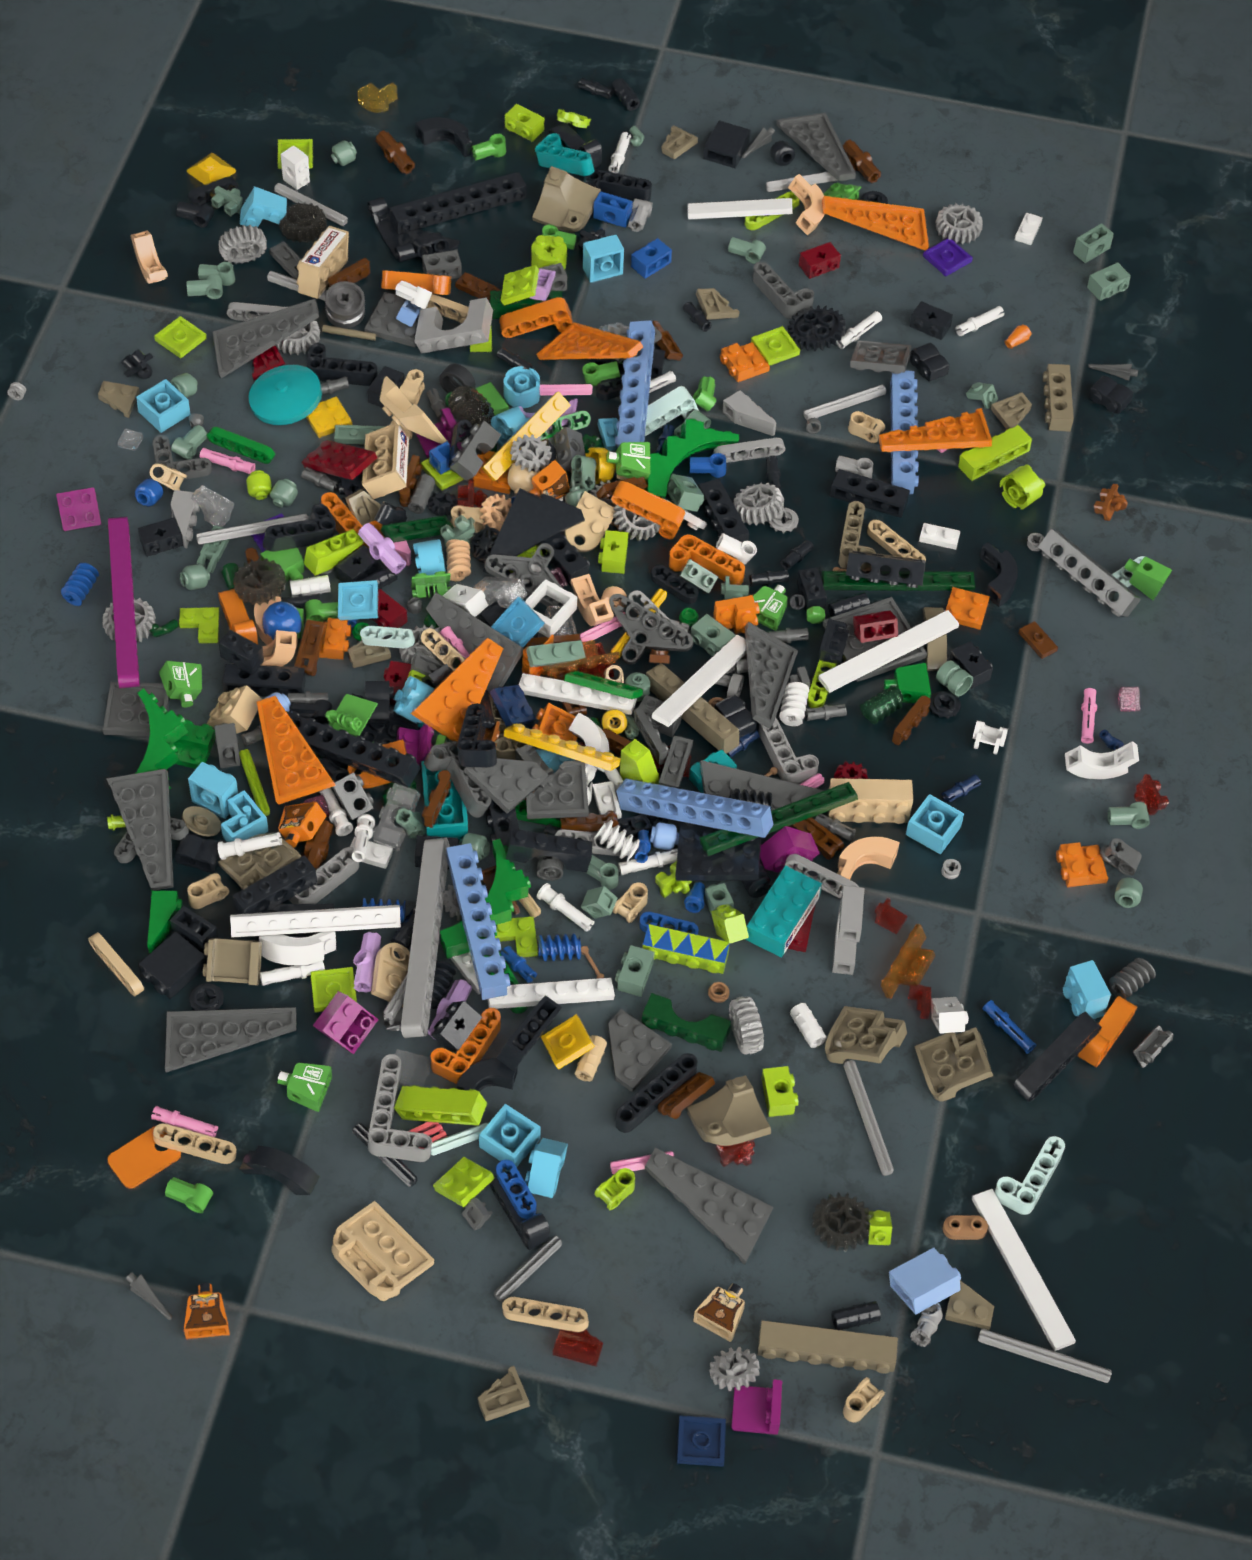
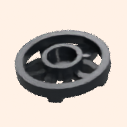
M485 527V529L479 531L471 539V553L478 561L485 562L488 557H481L485 554L490 555L495 543L494 540L498 537V535H492V532L499 534L497 529Z

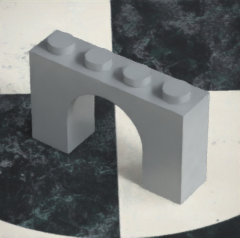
M487 298L470 300L468 315L465 321L451 330H441L443 317L437 307L421 309L414 341L421 353L488 342L493 309Z
M843 886L835 929L832 973L853 975L856 944L860 941L862 930L864 888Z

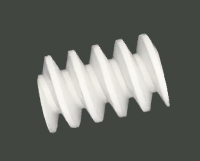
M792 682L786 685L779 714L780 720L785 725L799 726L802 724L809 693V687L804 683Z
M612 820L604 823L593 839L601 837L600 844L607 841L606 848L609 849L614 846L613 853L616 854L621 851L620 858L628 856V862L637 850L640 840L637 839L632 842V834L625 837L627 832L625 829L619 833L620 826L616 825L612 828Z

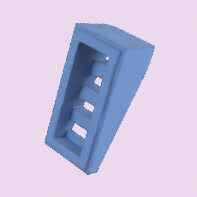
M406 299L396 319L411 327L422 308Z

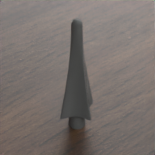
M763 127L757 138L741 157L745 158L755 150L771 142V135L775 133V130L772 127L768 130Z
M1132 364L1088 365L1091 369L1106 372L1128 381L1130 376H1138V370L1131 369Z
M133 1272L126 1277L130 1282V1290L152 1305L168 1320H171L172 1315L158 1300L142 1274L137 1277Z

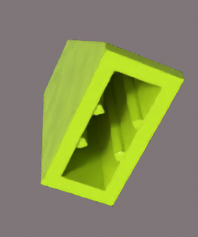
M634 739L621 750L620 776L623 781L626 778L659 785L660 778L650 750Z

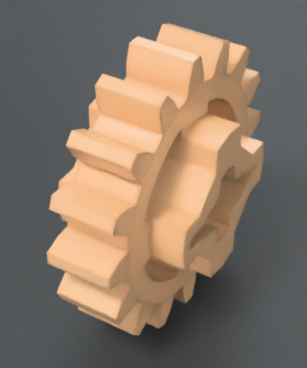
M498 494L488 497L482 503L483 507L479 510L483 513L480 519L485 520L483 526L488 525L490 528H495L500 532L512 506L510 503L511 498L506 500L505 495L499 497Z

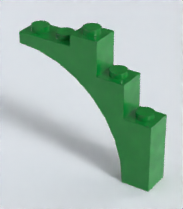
M686 419L681 426L680 438L678 436H667L662 444V455L650 453V475L646 480L648 487L645 491L665 499L670 476L677 465L695 453L707 449H715L722 445L738 443L739 434H734L731 431H716L712 428L704 429V422L696 419Z
M143 688L138 692V695L143 701L149 716L150 736L145 757L135 774L162 769L167 770L180 760L176 755L178 750L173 743L188 733L184 726L187 722L182 715H176L173 710L168 712L163 705L159 707L156 704L159 701L152 692L148 694Z
M501 839L492 841L496 873L493 885L487 895L488 897L485 898L486 903L490 902L492 915H489L490 920H494L496 925L512 921V912H514L512 901L528 897V888H531L528 876H524L522 869L516 871L514 863L506 860L507 846H503ZM462 921L440 931V943L447 959L470 952Z

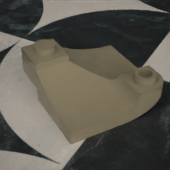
M551 166L545 178L543 191L532 219L544 225H554L557 229L565 232H577L583 229L594 209V201L601 189L588 185L569 175L566 171Z
M274 832L257 834L255 836L250 837L249 839L274 834ZM282 839V845L248 851L243 856H229L225 860L221 859L218 861V864L243 890L299 859L301 855Z
M844 1006L827 1037L825 1044L826 1057L828 1061L843 1064L845 1059L881 1063L893 1047H900L907 1034L904 1020L885 1018L883 1011Z
M976 1027L958 1035L955 1032L946 1033L914 1046L929 1090L937 1101H946L956 1097L955 1094L958 1090L993 1076L983 1040Z
M746 1075L726 1081V1085L718 1092L701 1102L687 1107L689 1118L705 1142L720 1146H730L771 1134V1127L759 1106L754 1088Z

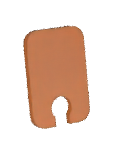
M156 1126L114 1151L108 1157L110 1168L126 1188L137 1187L181 1157L180 1151L169 1148L165 1151L155 1149L156 1143L153 1139V1131ZM163 1132V1134L160 1135V1137L163 1138L164 1135H167V1133Z

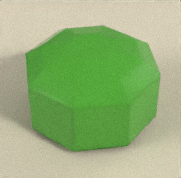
M820 606L809 608L806 613L807 621L811 624L823 622L825 620V610Z

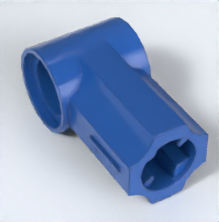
M715 453L711 457H690V473H710L716 478L723 477L726 474V457L721 453Z

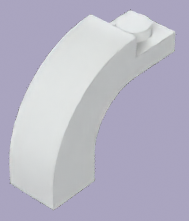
M578 713L568 730L575 736L583 739L586 746L594 747L599 752H609V743L603 730L588 717ZM585 763L587 786L594 779L597 769L602 772L605 769Z
M1130 742L1108 753H1094L1080 745L1065 753L1066 770L1087 779H1109L1128 773L1129 766L1139 761L1137 744Z
M335 931L320 932L304 938H294L284 934L259 936V941H262V956L279 964H312L323 961L325 954L336 950Z

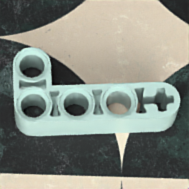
M684 386L674 389L648 405L645 436L679 415H682L686 420L693 410H698L695 400Z
M1056 1136L1046 1140L1023 1183L1010 1177L1000 1178L994 1192L999 1202L1020 1214L1031 1213L1061 1160L1065 1148L1064 1141ZM1052 1149L1055 1150L1053 1155L1049 1154ZM1040 1165H1045L1048 1169L1042 1168ZM1031 1182H1036L1038 1186L1031 1184ZM1001 1189H1007L1009 1192H1004ZM1021 1199H1026L1029 1203H1025Z

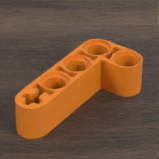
M382 270L381 288L395 290L397 284L402 280L415 287L419 286L428 290L432 294L450 295L452 276Z
M561 297L504 314L499 319L501 333L505 338H512L556 324L557 329L562 333L573 324L571 311L566 300Z
M626 481L618 483L611 498L612 502L660 525L659 534L666 539H673L686 513L683 508Z
M332 492L322 495L321 504L327 506L336 522V531L342 534L354 529L358 534L363 526L340 498ZM377 521L370 522V524H372L377 529V531L385 538L383 533L380 531L383 525ZM364 542L357 549H359L363 545H365L367 548H369V546Z
M684 535L670 550L669 567L675 572L682 571L688 559H691L723 581H725V576H729L730 585H741L744 581L745 565L742 562L693 535Z
M238 588L219 592V601L229 629L258 644L255 624L248 617Z
M1118 996L1099 1022L1102 1026L1100 1032L1078 1054V1057L1097 1068L1133 1017L1137 1006Z
M495 1008L485 1009L481 1014V1020L456 1054L444 1048L434 1049L431 1053L432 1071L457 1084L468 1068L480 1062L501 1029L500 1012ZM438 1060H443L444 1062H443V1063H438V1062H436V1061H438ZM461 1069V1070H463V1071H462V1072H456L455 1070Z

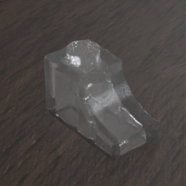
M203 485L193 493L191 500L200 506L204 513L205 521L213 526L223 527L230 520L234 506L232 501Z

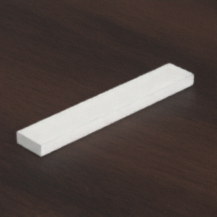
M792 198L688 204V219L792 214Z

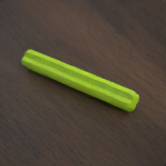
M248 749L241 750L239 757L255 803L263 814L268 816L270 808L250 751Z

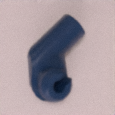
M1107 730L1100 732V738L1113 751L1124 746L1121 740L1111 736Z

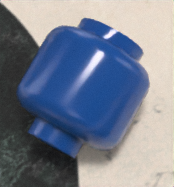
M150 478L145 479L135 489L137 501L148 507L153 506L163 495V488L159 482Z

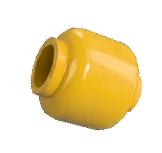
M611 709L603 714L601 724L603 729H609L616 734H621L627 727V718L622 711Z

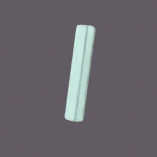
M488 1123L480 1124L479 1126L432 1142L431 1155L434 1156L479 1139V1134Z

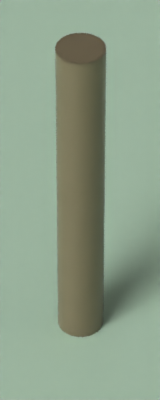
M323 325L322 332L373 341L376 340L377 336L376 333Z

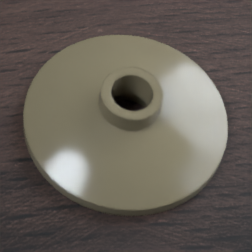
M191 806L186 808L182 814V820L187 828L196 834L214 836L221 830L219 818L206 808Z

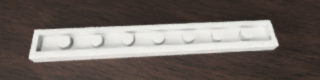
M947 610L899 634L898 637H894L819 675L818 680L830 693L958 628L959 622Z
M736 635L653 712L652 719L669 727L747 654L746 639Z
M400 905L230 915L231 937L401 927Z
M993 1189L974 1195L972 1197L974 1205L980 1216L987 1221L988 1230L1054 1352L1074 1344L1076 1341Z

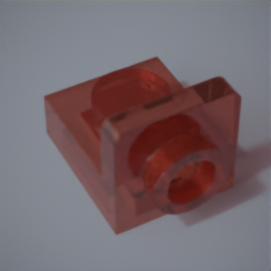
M887 898L884 903H879L875 910V914H877L875 923L897 934L907 921L908 916L891 907V900Z
M911 985L908 999L917 1000L916 1010L920 1011V1019H929L931 987Z

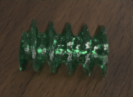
M891 685L888 689L861 704L860 710L867 720L872 724H877L878 720L882 721L884 719V716L888 717L890 713H895L896 709L900 710L902 708L903 695L896 686Z

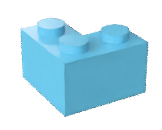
M254 186L241 208L240 225H251L258 228L262 219L280 224L286 214L287 198Z
M245 790L227 800L228 811L232 818L221 824L222 836L226 842L234 841L236 838L246 840L257 834L268 832L267 817Z
M542 1138L539 1144H535L529 1158L532 1168L531 1171H527L525 1183L528 1184L531 1193L553 1198L557 1190L560 1170L565 1162L567 1143Z

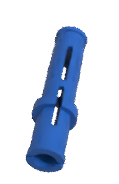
M992 1000L984 1005L982 1010L1026 1054L1036 1047V1043L1009 1018L1007 1012H1003ZM996 1014H998L1007 1023V1025ZM1011 1029H1013L1023 1040H1021Z

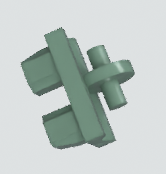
M217 186L211 202L212 206L217 209L223 205L226 214L232 216L234 213L240 214L243 199L240 196V190L237 188L230 191Z
M460 515L455 519L454 525L456 527L453 529L447 524L441 527V535L444 538L445 546L446 542L452 539L463 540L471 545L470 538L474 536L475 528L473 524L475 520L472 517L467 519Z
M688 559L679 575L706 593L711 591L718 579V576L691 559Z

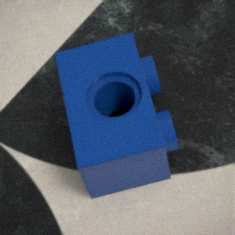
M600 191L594 201L593 218L626 228L632 214L633 201Z
M657 238L632 254L631 267L646 279L671 263L672 249Z

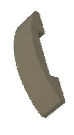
M924 607V622L943 613V608ZM946 634L927 643V671H938L947 662Z

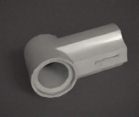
M640 199L634 200L628 224L632 231L639 232L643 230L647 217L649 218L651 215L652 202Z
M839 456L835 471L838 472L841 469L872 479L873 462L869 458L856 460Z

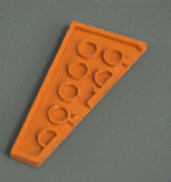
M824 196L822 199L824 214L925 251L929 247L925 213L922 208Z

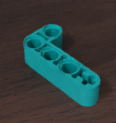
M549 134L535 147L538 163L542 167L551 168L552 166L581 176H588L594 172L590 153L563 147L559 134Z

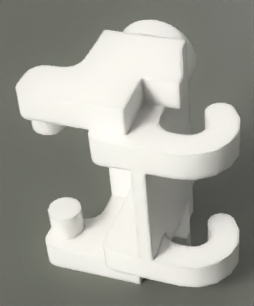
M977 720L972 738L976 739L974 749H978L979 742L995 745L993 754L997 755L999 746H1004L1008 729L986 726L985 722Z

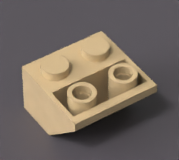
M247 685L235 688L229 692H223L218 698V704L210 712L207 724L215 728V725L235 723L236 734L248 730L258 711L257 701L263 699Z

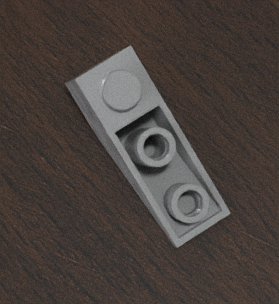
M741 390L723 400L722 413L733 423L771 436L775 435V420L767 415L760 406H757Z
M174 490L170 504L172 517H175L182 533L183 546L187 548L189 541L193 539L192 528L196 526V512L200 511L201 502L197 498V492Z

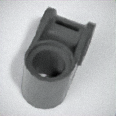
M1117 838L1113 839L1109 845L1103 846L1100 850L1102 859L1125 875H1134L1142 858L1139 851Z

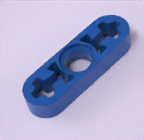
M645 912L640 916L639 926L645 933L648 927L646 924L648 920L652 921L650 925L658 926V922H660V927L672 924L675 927L674 930L677 931L678 927H681L680 931L687 933L688 930H691V934L698 935L699 932L698 926L693 922L653 912Z
M510 1160L500 1161L496 1166V1176L517 1214L524 1219L534 1216L537 1209L536 1200L517 1167ZM503 1168L510 1170L511 1179L509 1181L505 1172L502 1173ZM513 1185H520L523 1190L515 1194L510 1191V1188ZM523 1198L526 1205L530 1206V1210L528 1211L526 1208H523V1202L521 1200Z

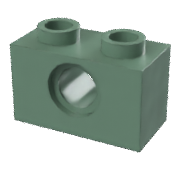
M1102 223L1076 238L1073 254L1084 263H1087L1110 249L1114 233Z
M1116 263L1091 274L1087 288L1100 301L1120 291H1125L1129 286L1131 275L1119 263Z
M676 474L671 475L667 486V493L674 504L683 509L697 512L699 506L703 503L704 495L693 478Z
M708 614L691 627L693 642L704 648L711 656L718 653L736 636Z
M632 945L628 953L624 952L621 964H623L622 970L618 969L615 981L618 982V991L642 997L654 964L655 952Z

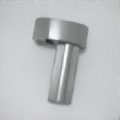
M723 675L715 684L728 687L727 698L734 694L739 697L744 683V675Z

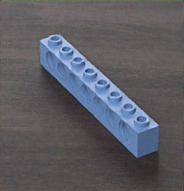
M651 320L630 322V327L627 330V338L641 341L643 348L635 356L626 358L623 361L625 374L622 375L623 390L620 391L622 402L618 408L620 421H617L618 436L615 437L616 447H619L623 442H644L655 341V329Z
M905 371V373L900 374L892 373L891 431L910 430V426L914 425L918 427V420H915L918 406H915L914 403H917L918 393L914 392V390H917V379H914V371ZM918 450L891 452V485L910 490L909 494H913L914 487H918L919 476L915 475V472H918V461H915V458H918Z
M626 778L616 790L621 810L763 838L766 837L774 825L771 809L768 805Z
M471 843L446 848L447 862L481 998L485 1000L507 995V987L510 986V979L508 974H504L503 969L506 968L504 956L499 955L501 944L499 938H495L494 935L497 932L495 921L490 920L489 915H492L490 902L486 903L485 900L488 897L486 886L481 885L480 880H483L481 868H477L476 863H479L477 851L472 850Z

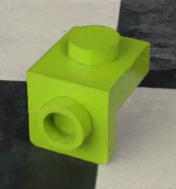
M882 1210L868 1211L869 1245H890L892 1234L890 1212Z

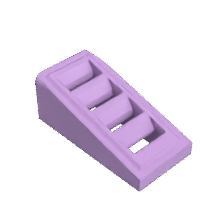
M539 268L536 294L529 298L546 301L556 271Z

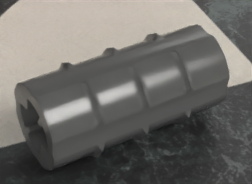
M424 474L419 477L410 498L408 508L416 514H422L426 505H428L429 497H431L430 495L435 485V479L431 476Z

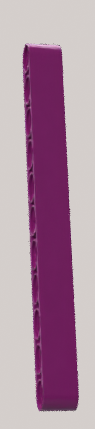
M128 517L108 518L119 689L140 687Z

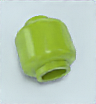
M260 470L254 471L246 479L248 494L257 500L267 498L272 490L271 478L268 474Z

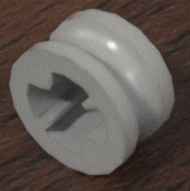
M18 382L11 383L8 389V395L14 400H22L26 393L25 386Z
M1040 533L1030 534L1027 542L1028 548L1033 551H1040L1041 549L1038 546L1044 539V536Z
M947 859L941 869L942 875L948 879L957 878L960 874L961 865L955 859ZM950 866L954 867L953 871H949Z

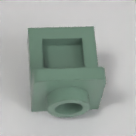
M978 382L973 384L966 392L968 399L982 400L985 409H989L998 400L993 384Z
M725 576V583H721V595H724V600L748 596L749 585H729V576Z

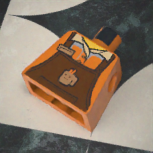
M554 460L532 478L533 489L529 491L538 496L545 494L555 499L565 496L570 492L566 471Z
M317 802L285 806L278 829L285 838V841L295 848L298 842L308 841L314 837L327 815Z
M209 1283L200 1284L198 1286L199 1294L188 1297L184 1323L186 1339L230 1335L221 1293H212V1285Z

